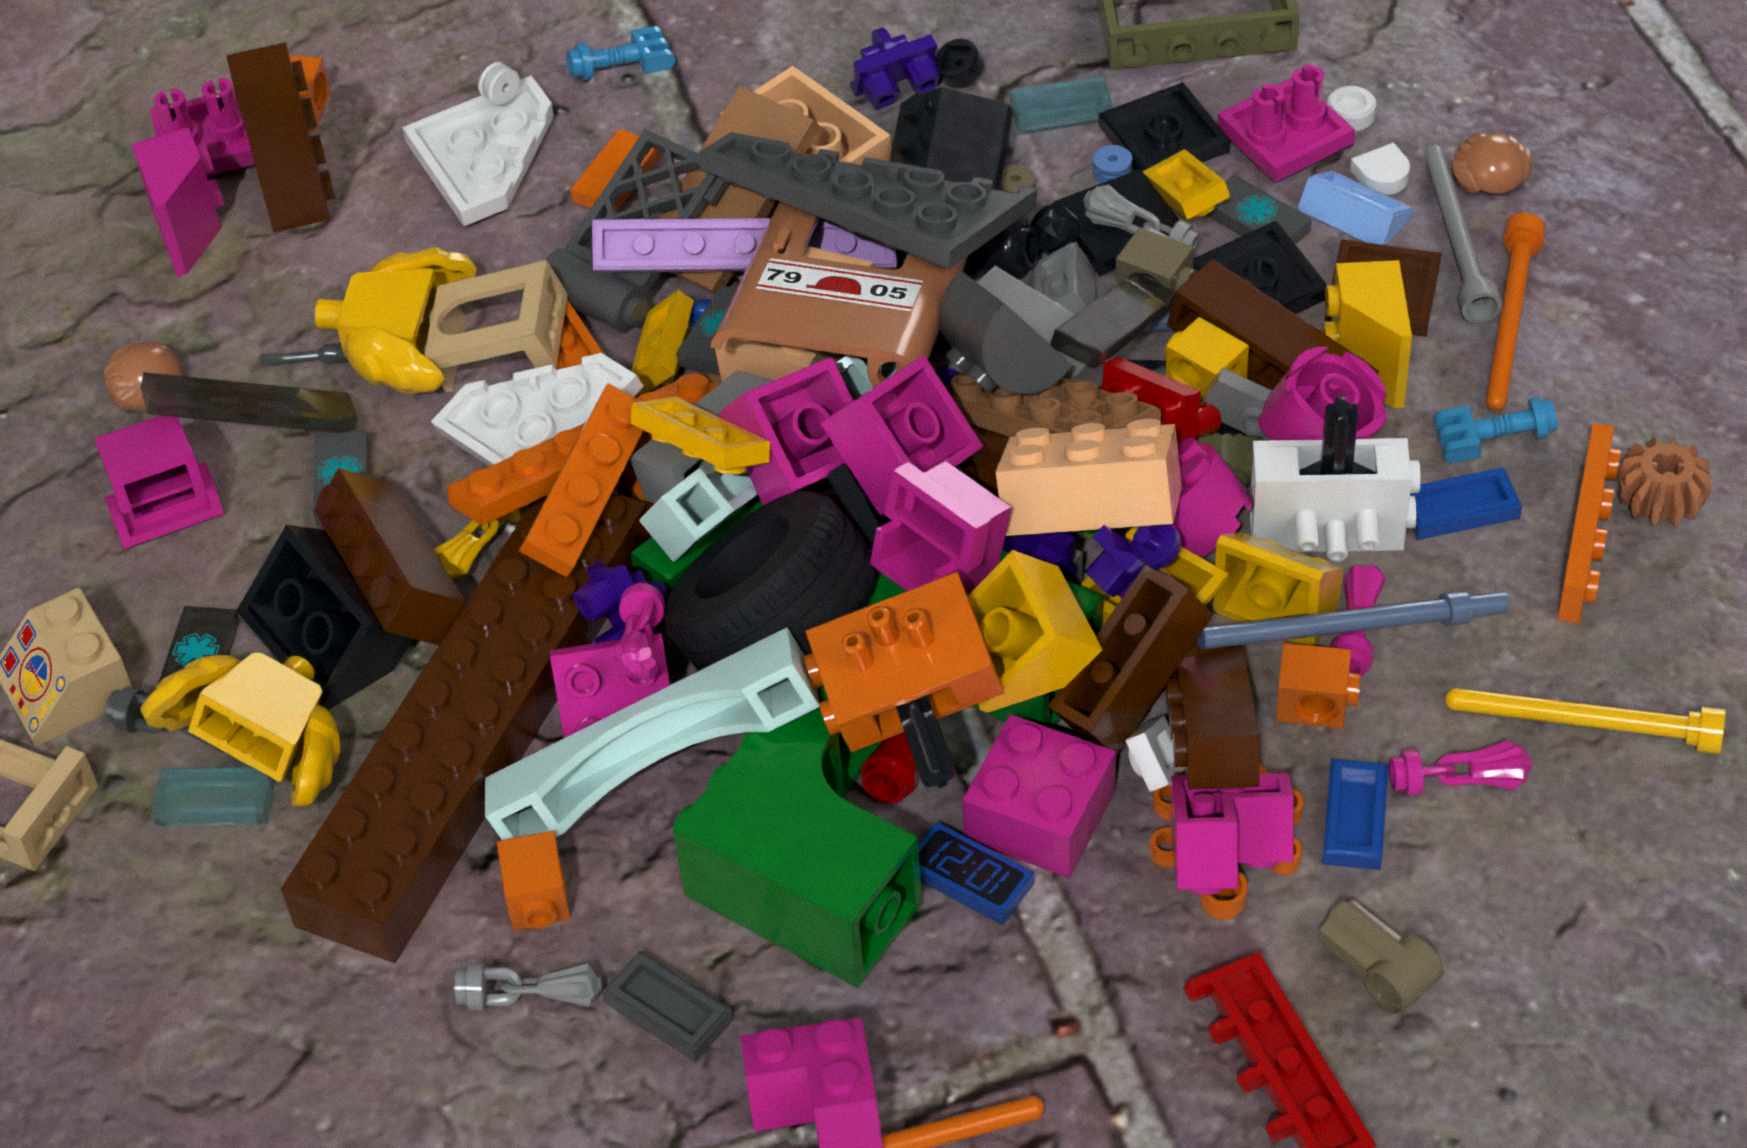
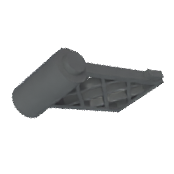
M644 129L565 248L553 251L546 258L568 293L567 299L575 310L622 333L639 327L645 321L649 312L647 293L661 272H642L641 274L638 272L593 273V251L585 247L592 237V220L652 219L653 214L675 207L678 209V219H697L707 204L715 206L729 185L721 177L708 173L700 186L681 191L678 175L696 169L701 170L699 153ZM651 148L666 155L667 166L642 173L640 164ZM671 178L674 195L649 202L645 186ZM638 189L641 205L616 213L614 203L620 194Z

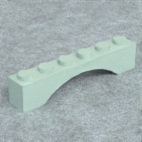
M845 355L836 363V366L852 399L855 400L873 388L867 374L868 358ZM887 362L880 366L881 374L885 379L896 373V362ZM707 463L663 495L639 521L669 558L675 562L758 497V494L747 471L741 474H724L715 471L714 465Z
M786 627L486 777V819L502 840L553 830L557 837L565 833L585 811L610 790L636 772L665 756L693 744L720 736L744 732H769L818 708V691L814 687L803 658L805 654Z

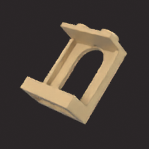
M547 260L437 286L434 306L429 313L430 327L422 354L441 370L445 378L442 388L446 393L452 392L454 389L458 365L524 350L535 368L551 364L556 368L568 293ZM524 289L519 320L464 332L466 316L458 305Z
M0 739V776L34 788L6 827L0 826V858L36 871L97 789L98 784L83 752L66 746L58 758L54 760Z

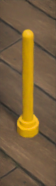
M1459 688L1449 690L1445 696L1447 707L1454 711L1685 739V745L1696 746V752L1720 755L1722 748L1725 709L1702 706L1701 712L1689 711L1688 716Z

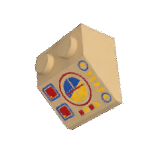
M80 587L29 610L0 654V685L35 747L104 715L111 693L114 690L122 691L125 687H132L120 655Z

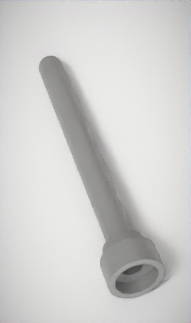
M1431 145L1425 151V159L1463 279V284L1458 293V302L1462 315L1467 321L1484 323L1494 319L1501 312L1503 307L1502 299L1497 285L1482 274L1444 150L1438 145Z

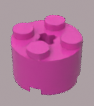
M1329 347L1308 349L1297 357L1266 398L1263 412L1258 420L1259 427L1271 440H1322L1325 406L1335 403V398L1342 396L1346 397L1347 402L1355 403L1359 409L1356 439H1372L1385 423L1388 410L1384 412L1383 400L1386 398L1387 393L1382 380L1366 362L1356 355L1346 351L1341 357L1325 353Z
M1189 437L1177 443L1182 489L1172 525L1176 527L1180 534V546L1203 558L1216 549V542L1220 535L1236 532L1241 523L1235 516L1243 505L1250 512L1253 505V496L1212 445L1198 444L1193 437Z

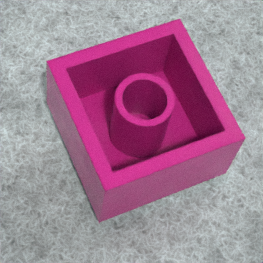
M925 355L911 362L820 422L879 515L885 512L893 469L907 462H910L922 472L944 461L956 467L984 447Z
M832 357L749 390L718 412L720 418L770 441L769 463L747 466L746 470L763 505L787 494L798 491H811L830 483L828 472L843 463L846 464L820 422L853 401Z
M1010 714L962 800L964 836L990 850L1071 878L1116 792V751Z

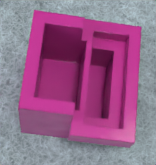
M175 411L94 438L114 493L104 498L123 549L224 514L207 463L197 464L192 448Z
M947 461L925 472L907 462L893 469L884 515L892 521L876 528L870 564L906 591L958 572L966 593H969L999 564L1012 507Z

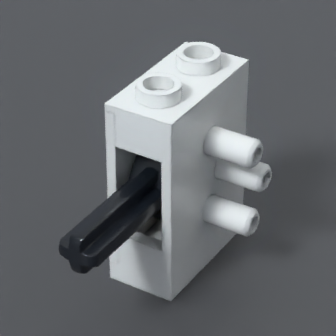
M1336 397L1335 403L1325 406L1322 440L1253 441L1250 483L1253 505L1249 512L1250 535L1260 539L1271 540L1279 546L1296 552H1326L1327 558L1334 562L1346 559L1348 551L1404 550L1406 529L1415 528L1416 500L1415 496H1410V493L1420 492L1419 460H1410L1407 438L1356 439L1358 406L1355 403L1347 402L1346 397Z

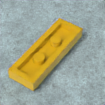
M679 397L631 403L632 425L650 433L651 438L655 441L670 443L682 449V454L687 457L700 458L714 465V470L717 472L741 474L746 472L747 466L769 463L770 441Z

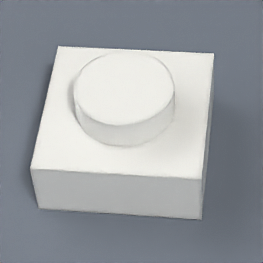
M1165 716L1144 723L1125 740L1129 747L1128 756L1131 766L1137 775L1143 777L1150 792L1171 784V776H1179L1185 770V767H1174L1173 740L1170 738V727Z

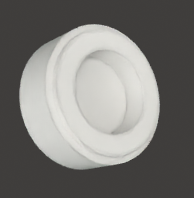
M1345 86L1334 90L1328 97L1327 104L1347 121L1355 131L1363 130L1373 123L1376 100L1368 90L1358 86Z

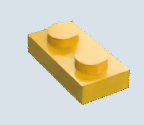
M1185 149L1143 171L1167 204L1187 220L1210 213L1215 209L1216 204L1231 197L1225 180Z
M677 290L650 309L646 316L631 372L638 376L644 386L638 392L640 395L651 391L660 384H668L680 369L676 352L690 332L691 326L688 321L694 303L693 299L680 290Z

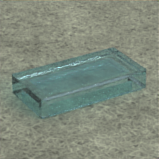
M1103 76L1010 91V105L1013 109L1019 135L1098 123V113L1113 108Z
M253 767L160 769L151 815L156 826L267 825L275 780Z

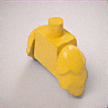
M438 247L410 254L398 252L377 263L369 272H359L351 276L344 300L319 299L315 308L316 327L325 330H338L344 356L347 357L352 368L369 383L375 386H388L398 392L413 396L419 393L435 392L444 384L445 378L441 370L422 354V349L427 342L430 327L429 313L434 306L437 286L473 278L476 275L477 268L466 254L445 251Z
M252 653L242 661L227 655L201 657L187 664L184 669L162 679L140 708L148 726L166 728L171 732L190 725L188 732L280 783L285 778L294 760L290 795L293 807L307 808L316 800L319 793L331 784L334 765L339 760L341 741L337 723L331 712L319 705L323 691L319 684L312 681L314 670L311 664L299 656H291L283 664L263 653Z

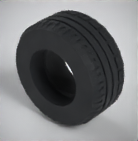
M798 491L781 496L766 503L731 526L691 563L677 581L668 597L664 609L666 633L698 671L786 627L805 655L813 653L806 630L863 609L870 600L878 578V570L870 564L872 547L828 496L812 491Z

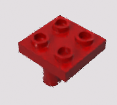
M1120 357L1104 362L1102 390L1111 393H1133L1137 395L1138 401L1160 408L1161 425L1175 424L1177 443L1189 437H1193L1196 440L1207 434H1213L1220 428L1221 415L1219 410L1212 404L1207 406V402H1200V390Z

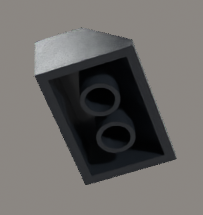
M939 87L924 94H915L906 101L901 102L889 161L940 170L944 174L945 181L956 183L971 182L974 177L993 180L992 189L1000 191L1013 109L1005 102L945 87Z
M286 524L236 610L281 664L291 656L302 657L311 664L314 670L312 681L319 684L323 691L319 705L328 710L394 671L412 641V638L384 631L326 530Z

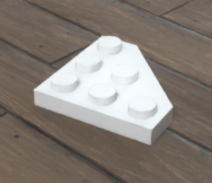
M528 76L520 80L516 94L506 104L497 105L481 95L406 125L402 129L405 142L462 225L467 226L508 209L554 114L549 98L534 78Z
M603 353L582 357V364L556 370L553 364L513 373V380L488 385L485 380L465 384L433 418L431 423L438 433L490 467L511 457L517 451L529 449L555 437L561 431L570 430L585 423L607 383L632 397H635L644 386L635 373Z

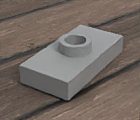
M1221 368L1200 397V402H1207V406L1210 404L1216 406L1220 412L1222 423L1238 429L1247 435L1262 437L1264 441L1271 440L1260 429L1258 420L1263 412L1265 400L1272 390Z

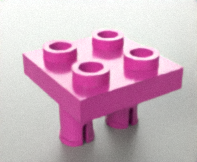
M1304 65L1301 71L1297 68L1292 73V78L1277 85H1262V91L1256 88L1252 93V97L1218 113L1217 124L1223 132L1275 183L1354 144L1355 129L1322 99L1324 72L1315 65Z
M217 78L220 93H216L213 80H209L202 86L201 92L203 97L186 100L183 91L170 89L173 104H169L165 90L161 91L154 97L155 108L150 109L156 137L189 127L195 145L205 143L214 171L207 173L206 176L255 165L236 94L231 81L226 78Z
M662 633L653 635V648L657 658L658 672L644 680H637L632 677L623 678L620 675L619 667L614 662L615 644L619 640L550 650L564 738L670 686Z

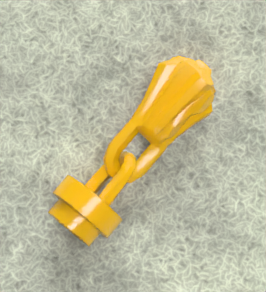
M529 504L481 526V530L485 533L480 538L471 534L480 525L472 520L454 538L434 548V552L451 579H457L461 575H466L478 552L493 538L499 527L507 520L512 523H518L529 508Z

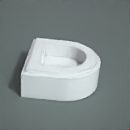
M1394 142L1351 159L1350 172L1361 184L1384 195H1392L1402 191L1409 181L1410 163Z

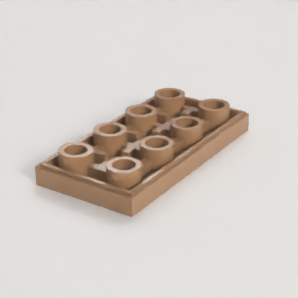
M739 86L700 151L730 132L788 142L791 146V152L805 154L821 126L812 118ZM699 169L687 172L680 183L681 191L700 186L708 173ZM729 183L715 206L707 204L697 219L767 218L777 200L767 199L761 193L738 184ZM677 207L663 211L659 219H678ZM734 272L670 273L715 295L721 285H727Z
M966 374L954 376L951 379V384L945 386L969 424L1009 437H1015L1016 433L1021 430L1036 427L1047 428L1049 433L1053 434L1071 432L1073 427L1087 423L1103 424L1105 429L1127 428L1128 423L1140 419H1157L1161 422V409L1157 408V406L1138 401L1137 395L1133 393H1111L1098 389L1097 384L1089 380L1072 381L1061 378L1051 387L1032 394L1011 393L999 386L990 394Z

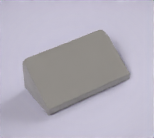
M1071 242L1040 259L1036 266L1033 267V289L1087 322L1097 319L1095 270L1078 244Z

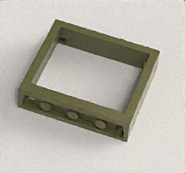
M1095 0L1110 70L1297 50L1299 11L1296 0H1270L1272 11L1119 27L1114 1ZM1132 37L1130 41H1122V38Z

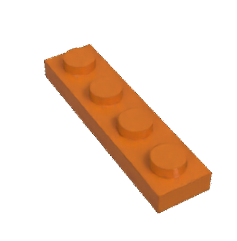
M607 383L524 539L519 552L568 577L643 432L642 429L631 424V403L641 401Z
M1598 423L1592 424L1557 619L1560 621L1580 624L1583 603L1595 604L1601 571L1591 570L1590 564L1591 560L1602 562L1608 531L1597 528L1598 520L1609 521L1615 490L1604 488L1605 480L1616 481L1621 449L1611 448L1614 426Z

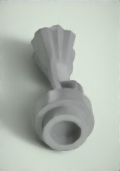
M1109 184L1097 186L1095 189L1088 191L1084 197L1085 216L1089 217L1093 224L1117 227L1135 234L1139 228L1132 224L1136 215L1149 221L1144 223L1142 228L1193 246L1194 252L1197 248L1200 233L1193 231V224L1182 219L1173 228L1161 224L1160 220L1153 213L1131 203Z
M468 963L467 969H456L455 973L456 1005H467L468 1011H485L486 1006H507L516 1002L521 994H537L546 998L589 1007L602 991L601 977L596 976L589 963L549 973L540 978L521 979L518 973L507 967H486L485 963ZM487 980H507L501 986V989L507 993L487 994Z

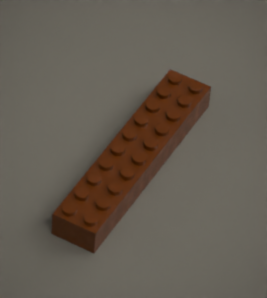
M612 492L568 577L519 552L548 495L531 503L281 887L295 928L386 961L397 962L485 819V778L521 760L557 702L550 650L592 644L608 619L606 614L596 622L586 620L579 612L572 597L577 590L590 580L586 569L601 561L604 562L606 567L626 566L629 574L638 570L632 565L631 552L652 537L639 521L648 511L646 502Z

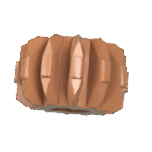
M1653 436L1646 446L1634 444L1628 453V457L1624 458L1623 464H1620L1617 480L1619 481L1618 494L1620 496V504L1631 506L1633 518L1645 515L1650 517L1653 527L1660 520H1667L1676 528L1683 520V517L1695 520L1702 506L1705 505L1706 500L1710 497L1712 483H1710L1711 476H1709V460L1698 457L1696 445L1685 448L1679 447L1676 437L1669 444H1662Z

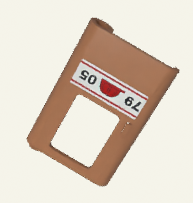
M779 201L712 338L710 348L721 349L725 340L739 338L868 358V379L874 387L885 380L880 370V366L884 363L896 362L897 372L922 355H925L927 360H929L941 328L939 314L943 296L952 280L960 271H963L968 256L948 269L934 266L927 260L908 253L903 266L895 270L805 257L803 253L820 217L807 215L801 209Z

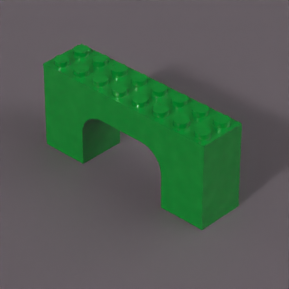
M1002 550L999 563L1009 554L1008 552ZM879 571L875 590L865 607L907 591ZM1066 580L1096 636L1102 628V596ZM824 686L817 688L819 703L828 700ZM1059 690L989 713L982 712L1004 723L1011 714L1054 729L1061 718L1048 706ZM978 704L971 706L977 710H980ZM820 707L772 731L746 732L741 746L727 764H720L714 770L706 790L693 805L685 806L675 820L673 834L684 895L859 988L922 905L918 837L843 799L860 777L864 761L882 741L851 753L841 732L830 735Z

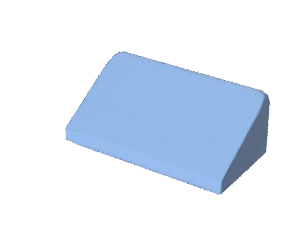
M1333 170L1308 177L1298 205L1300 212L1363 242L1381 245L1388 244L1410 220L1414 212L1412 207Z

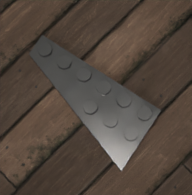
M730 132L700 151V169L721 177L725 182L741 185L761 193L767 199L781 201L801 209L807 215L821 217L843 226L849 232L863 234L885 243L889 248L903 250L927 260L934 266L948 269L1035 208L1037 202V188L1020 185L1017 189V194L992 189L993 180L974 177L971 182L956 183L945 181L944 174L940 170L869 157L864 158L862 165L839 161V152L820 149L817 154H799L791 152V146L788 142Z

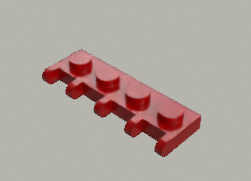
M1259 952L1195 977L1184 985L1183 990L1190 1001L1194 1002L1210 996L1222 1015L1223 1019L1215 1022L1208 1029L1215 1044H1222L1235 1038L1252 1066L1242 1071L1236 1078L1243 1092H1251L1264 1087L1281 1115L1270 1121L1265 1127V1131L1271 1141L1278 1142L1293 1136L1299 1148H1376V1143Z

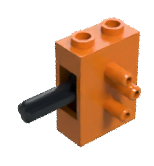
M958 572L806 630L813 653L805 655L803 658L814 687L824 686L828 700L820 702L819 707L830 735L841 732L852 753L904 732L921 782L926 787L937 786L942 788L948 785V781L954 778L956 774L937 719L1004 694L971 602Z

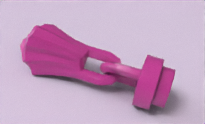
M1353 565L1349 568V572L1344 576L1345 582L1343 585L1346 610L1373 607L1386 580L1380 568L1375 565ZM1366 630L1341 633L1340 636L1331 641L1330 648L1351 649L1349 672L1361 673L1360 677H1362L1371 668L1374 657V647L1366 639Z
M637 583L628 587L620 598L619 614L626 624L623 636L615 644L614 662L619 667V673L623 678L632 677L637 680H644L658 672L657 658L653 648L654 633L652 627L662 620L665 601L662 593L648 583Z
M1509 739L1481 750L1445 755L1439 758L1435 766L1423 767L1421 756L1417 749L1401 750L1398 757H1390L1389 759L1391 788L1393 791H1403L1404 796L1422 795L1424 777L1437 776L1441 783L1450 786L1481 784L1514 791L1522 783H1526L1528 774L1532 770L1531 757L1525 752L1523 747L1510 742ZM1469 763L1470 774L1451 776L1449 774L1456 772V767L1449 764Z

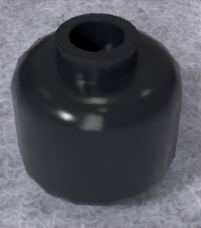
M1021 217L968 256L966 263H970L974 274L980 279L994 266H997L1018 280L1022 279L1027 275L1030 268L1035 267L1040 254L1038 233Z

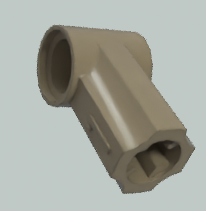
M1343 900L1329 913L1327 920L1319 929L1318 942L1360 974L1371 997L1390 1013L1401 1014L1444 974V967L1440 957L1426 941L1411 934L1401 938L1354 900L1350 902Z

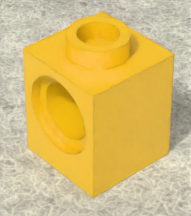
M1198 317L1184 331L1176 332L1168 341L1164 351L1166 377L1200 390L1201 397L1221 368L1247 379L1249 345L1203 318Z

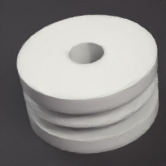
M501 62L492 63L484 70L480 77L479 92L497 105L506 104L514 97L518 90L519 75Z

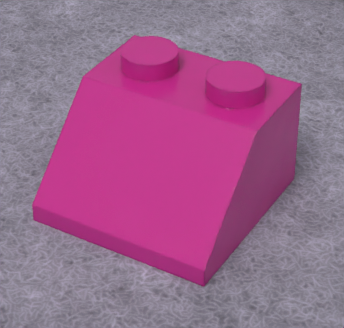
M189 127L131 144L155 221L177 277L186 275L220 231L221 225L216 209L224 207L216 180L207 181L206 174L213 172L214 168L205 143L195 145Z

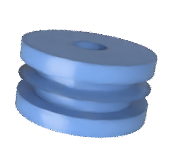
M1107 145L1099 148L1094 153L1093 176L1099 183H1104L1132 172V155L1126 148L1118 145Z

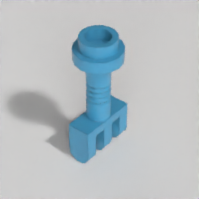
M657 26L631 30V44L621 45V47L617 46L590 51L587 43L583 42L575 44L574 49L567 50L566 52L567 66L571 77H580L582 81L593 79V69L614 66V64H627L639 61L644 74L670 69L675 65L676 59L670 50L668 42L664 39L662 30Z
M1539 396L1528 399L1527 410L1509 413L1508 415L1504 414L1503 416L1499 415L1492 418L1473 420L1469 405L1441 410L1433 416L1435 428L1438 430L1439 442L1443 446L1444 458L1449 463L1481 458V440L1530 430L1533 431L1536 440L1547 438L1548 432L1558 429L1552 400L1542 401Z

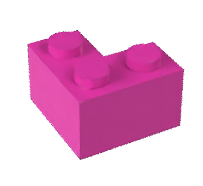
M1289 773L1259 774V787L1189 790L1186 775L1171 776V841L1177 890L1189 889L1196 894L1212 895L1221 892L1223 889L1238 888V863H1245L1253 868H1270L1276 866L1279 862H1293L1294 796Z
M862 1017L830 1020L819 1024L786 1029H770L760 1033L740 1035L754 1132L815 1122L819 1148H883L877 1099Z

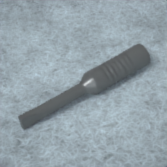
M341 343L325 344L319 350L260 355L262 367L320 360L326 364L349 362L343 354Z

